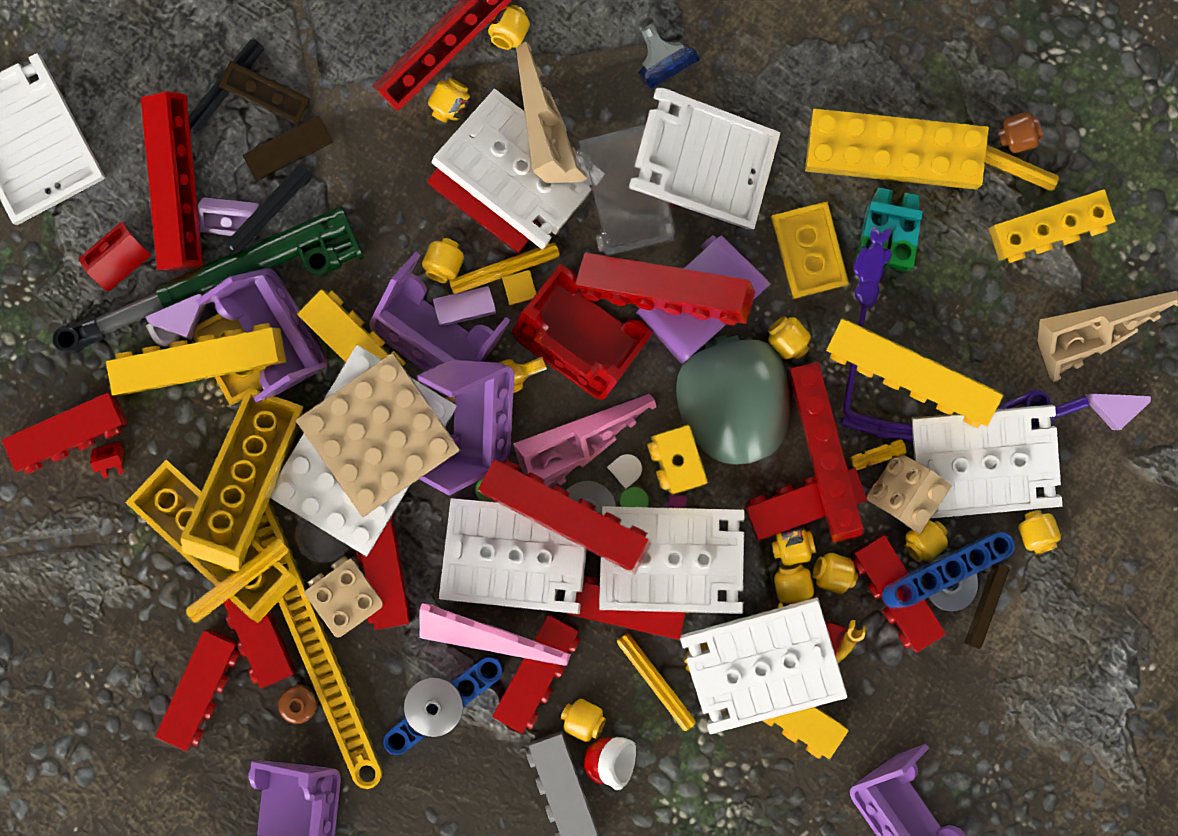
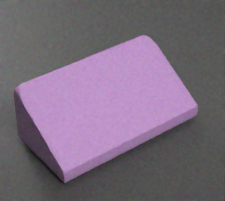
M202 198L198 204L199 230L203 233L232 236L255 212L259 204Z
M489 286L433 299L439 327L496 314Z

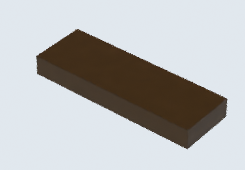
M231 60L218 86L299 125L310 101V98Z
M317 116L242 156L255 181L258 182L332 144L333 141L321 117Z
M1000 563L992 565L965 643L972 647L982 648L1010 570L1008 566Z

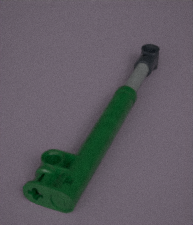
M340 206L248 246L237 255L232 253L170 280L169 283L166 282L156 286L155 293L98 318L93 315L71 326L59 327L53 334V344L56 349L70 354L79 353L85 347L105 339L106 334L197 294L203 296L230 276L265 268L270 269L299 255L307 270L318 277L327 276L333 270L342 267V263L358 257L362 260L365 257L343 207ZM320 255L325 256V266L319 270L314 269L312 265L314 258ZM73 333L75 341L72 346L67 348L64 344V338L67 334Z

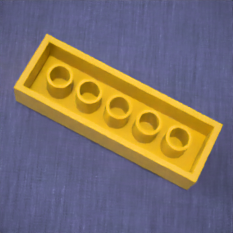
M813 109L805 172L977 190L983 183L989 127Z
M248 388L181 536L182 553L238 572L273 493L278 475L285 465L299 432L300 426L295 420L303 415V406L275 396L255 402L253 397L259 394L260 391Z
M165 460L125 503L209 581L217 586L234 573L235 570L182 553L181 536L202 491L175 466ZM255 539L252 540L241 567L264 550ZM277 561L229 599L248 617L259 623L298 579Z

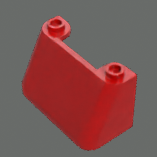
M560 264L522 311L512 329V334L522 346L537 357H542L545 363L596 399L603 400L608 396L654 332L639 319H629L623 324L597 304L584 298L575 285L577 273Z

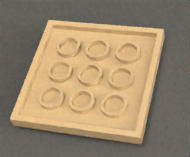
M394 353L295 420L362 518L460 451L458 445Z

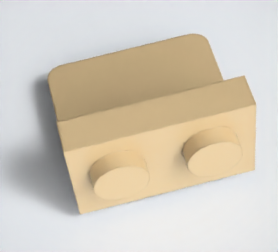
M905 455L893 456L879 479L872 486L867 495V500L920 534L952 485L931 469Z
M344 556L331 565L334 569L326 576L322 572L307 582L310 588L303 592L335 637L343 636L383 606L382 600L359 569L355 556L349 560Z

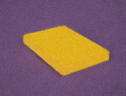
M828 201L771 216L792 299L849 285Z
M217 314L197 325L193 339L197 343V337L215 335V339L225 337V332L230 330L242 329L243 333L246 332L238 319L229 320ZM266 367L215 377L230 406L242 401L248 388L257 391L263 389L260 384V372Z

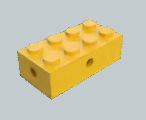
M689 425L651 436L652 443L647 444L651 459L653 461L658 460L661 470L656 471V475L662 489H667L669 493L675 494L707 484Z

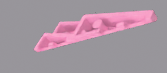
M650 394L513 443L518 463L524 475L528 476L529 472L538 475L545 480L543 485L549 488L556 484L561 486L567 481L565 476L578 466L583 468L616 441L615 435L626 426L633 427L637 423L635 419L645 410L656 408L655 400Z
M422 603L420 607V638L565 666L568 665L571 656L569 653L501 628L482 624L430 604Z

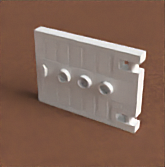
M38 53L28 57L31 62L29 65L23 67L17 63L0 72V200L12 223L15 225L21 224L106 179L42 56ZM37 74L39 80L31 83L29 78Z
M495 88L437 152L432 160L433 165L542 250L552 238L549 234L553 232L556 235L590 194L592 188L589 186L592 184L596 187L604 176V173L578 154L575 157L576 164L586 172L587 180L572 183H545L532 170L525 112ZM535 220L542 224L540 228L534 224Z
M656 88L653 98L659 100L658 108L649 112L635 167L641 169L638 178H631L629 188L745 229H754L781 132L668 89ZM670 105L674 106L672 115L669 114ZM652 173L656 174L654 183L650 182Z
M1051 404L998 409L995 411L988 427L981 424L979 428L963 422L965 416L959 413L952 414V416L944 414L912 417L915 461L931 469L952 485L931 518L1062 507V496L1056 494L1055 486L1061 485L1057 428L1051 426L1050 417L1056 416L1055 406ZM1032 418H1038L1039 427H1031ZM1036 487H1043L1044 496H1036Z
M451 498L439 599L580 614L581 604L576 603V593L582 592L587 549L499 503ZM558 590L565 591L564 602L557 601Z
M602 506L603 516L606 512H609L622 520L620 525L628 529L632 525L648 533L646 538L652 544L636 574L601 557L600 610L742 614L743 602H738V592H743L744 532H739V524L744 522V510ZM719 521L728 522V531H719ZM718 591H726V602L717 601Z
M818 597L685 633L680 637L682 647H688L690 655H687V663L703 714L709 713L711 720L707 721L710 734L847 698L845 685ZM707 642L709 649L702 651L700 643ZM728 708L730 715L722 716L720 709Z

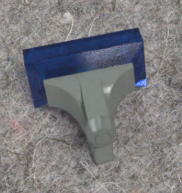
M654 24L643 28L642 35L647 44L648 54L638 74L642 82L650 89L700 60L696 50L688 44L680 42L671 43L662 40Z

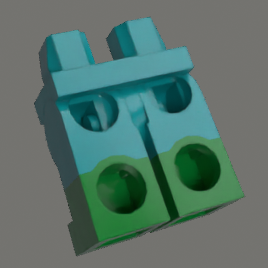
M878 188L872 201L867 205L855 261L862 247L868 248L872 244L870 233L873 227H876L880 232L891 228L890 240L888 239L883 245L884 249H887L888 246V249L892 251V256L884 267L909 272L914 268L920 220L923 211L919 210V195L904 193L901 205L895 206L890 205L893 191Z

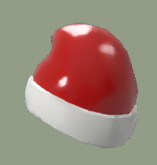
M605 737L593 742L584 755L586 774L597 784H607L614 790H621L632 776L636 758V745L632 740L623 737Z

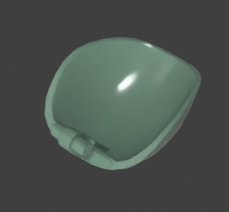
M738 335L715 337V341L705 343V349L689 357L680 369L677 377L676 392L681 419L685 426H690L695 442L712 458L729 464H745L761 460L770 456L780 447L788 432L791 414V388L786 368L778 352L768 343L760 340H739Z

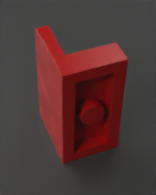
M121 221L79 257L78 260L85 272L105 291L109 292L150 257V253L135 239L130 229Z

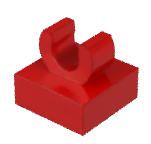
M118 441L92 449L90 464L94 473L101 471V475L106 479L109 477V468L115 467L119 475L123 474L124 449L121 442Z

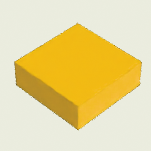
M530 270L502 277L510 306L532 300L536 295Z

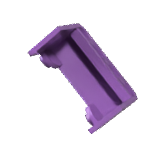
M415 252L389 282L370 320L371 331L376 332L386 344L425 372L450 360L484 362L511 320L505 317L495 331L484 325H475L468 332L457 323L439 327L435 308L423 300L427 293L426 286L421 278L412 273L420 257Z
M265 268L230 276L196 300L198 305L214 302L220 316L229 320L238 319L245 332L253 331L252 326L270 323V327L281 329L287 363L267 366L260 372V384L264 390L253 397L255 402L276 396L327 367L328 360L326 354L310 327L297 315L300 312L278 274L272 269Z
M450 360L418 375V381L450 397L455 396V404L458 405L454 412V434L451 437L460 448V451L420 478L421 481L450 496L484 478L494 459L501 463L504 459L509 460L511 452L514 372L512 368L502 363Z
M927 744L895 755L860 779L851 788L850 796L852 801L877 836H965L964 832L955 826L940 827L910 783L918 775L916 762L929 749Z

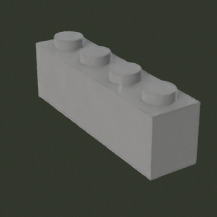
M562 730L530 741V750L525 751L530 767L536 766L539 777L535 778L540 795L546 794L549 805H546L545 809L549 821H555L559 832L555 833V836H599Z

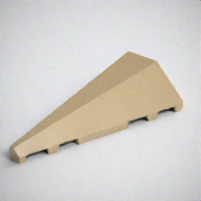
M525 41L516 47L532 170L545 183L583 182L588 179L586 172L576 164L575 157L578 154L574 147L571 148L566 133L567 129L551 92L542 87L540 77L543 74L541 69L535 65L531 46Z
M1178 291L1040 319L1037 342L1050 379L1053 382L1060 380L1062 372L1072 366L1078 369L1084 365L1082 360L1095 352L1100 354L1106 352L1137 333L1139 325L1149 319L1154 322L1160 319V313L1172 305L1178 307Z

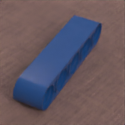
M1004 532L984 536L887 584L882 592L883 601L888 607L894 609L911 606L1009 557L1014 551V541L1010 535ZM994 541H996L999 546L998 553L994 549ZM970 553H973L975 556V564H972L970 561ZM947 564L951 567V576H948L945 568ZM922 576H924L928 582L926 589L922 586L921 583ZM898 587L903 591L902 601L897 597Z
M486 655L450 682L458 690L463 707L501 677L503 663L495 655ZM486 662H492L497 666L498 672L494 676H487L482 671V665ZM470 680L474 684L475 690L470 694L463 693L459 688L460 681ZM431 703L427 706L429 713L435 714L438 712L435 704ZM404 717L386 733L383 740L384 747L390 754L400 755L423 739L425 735L415 731L408 723L406 717ZM394 733L402 734L405 738V745L401 747L394 746L391 742V735Z

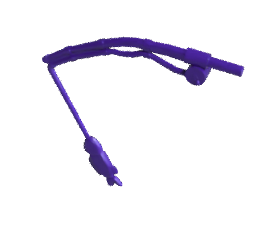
M876 227L872 228L870 233L872 244L868 248L862 247L853 268L854 273L859 278V284L855 289V298L862 305L858 325L863 328L867 308H871L878 298V284L882 279L884 265L889 262L892 256V251L884 249L883 245L890 237L891 228L880 232ZM851 363L843 403V413L846 417L840 420V424L846 428L849 427L878 438H889L913 443L912 424L892 422L885 419L880 420L850 410L857 365ZM1032 389L1025 395L1008 401L999 409H1009L1021 403L1025 407L1050 405V398L1046 393ZM1083 396L1056 406V416L1050 417L1051 423L1055 422L1056 418L1088 407L1089 401L1087 397ZM1038 418L1031 419L1032 428L1039 427Z

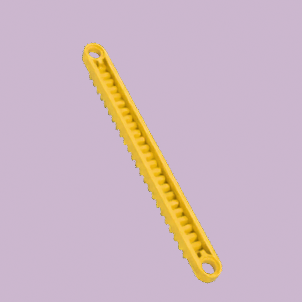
M269 500L253 539L264 549L277 539H281L288 547L289 552L278 561L298 581L278 603L353 781L360 788H373L382 778V766L374 750L373 742L369 738L368 731L364 726L359 709L355 705V700L346 683V678L342 674L341 666L337 662L333 647L329 643L324 626L319 619V614L303 593L307 590L306 583L302 579L301 571L297 567L292 550L289 548L284 531ZM371 766L375 770V778L371 781H364L359 774L361 767Z

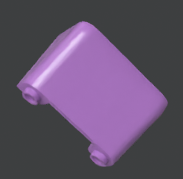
M712 235L701 245L704 251L684 268L750 280L756 291L754 299L770 285L768 280L722 235L718 238ZM640 308L636 312L637 316L654 332L656 337L681 364L726 325L719 319L708 318V320H700L686 313L672 315L658 308H653L651 311Z
M263 760L251 762V769L249 771L251 786L254 789L262 790L257 836H335L341 776L337 769Z

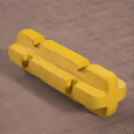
M903 440L891 442L889 446L885 444L865 451V454L853 455L850 457L852 468L860 470L866 468V465L872 466L892 459V456L898 457L906 454V446Z

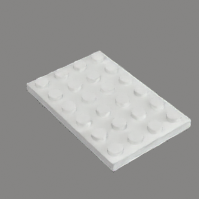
M356 345L325 399L379 363L382 359ZM411 378L444 427H446L458 405ZM303 434L278 475L270 498L363 555L368 556L409 486L362 518L311 442Z

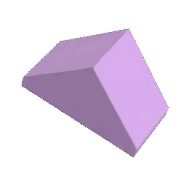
M197 294L146 316V319L157 328L192 340L206 304H197L196 300L202 297L201 294Z
M1085 395L1091 408L1112 430H1121L1151 402V396Z

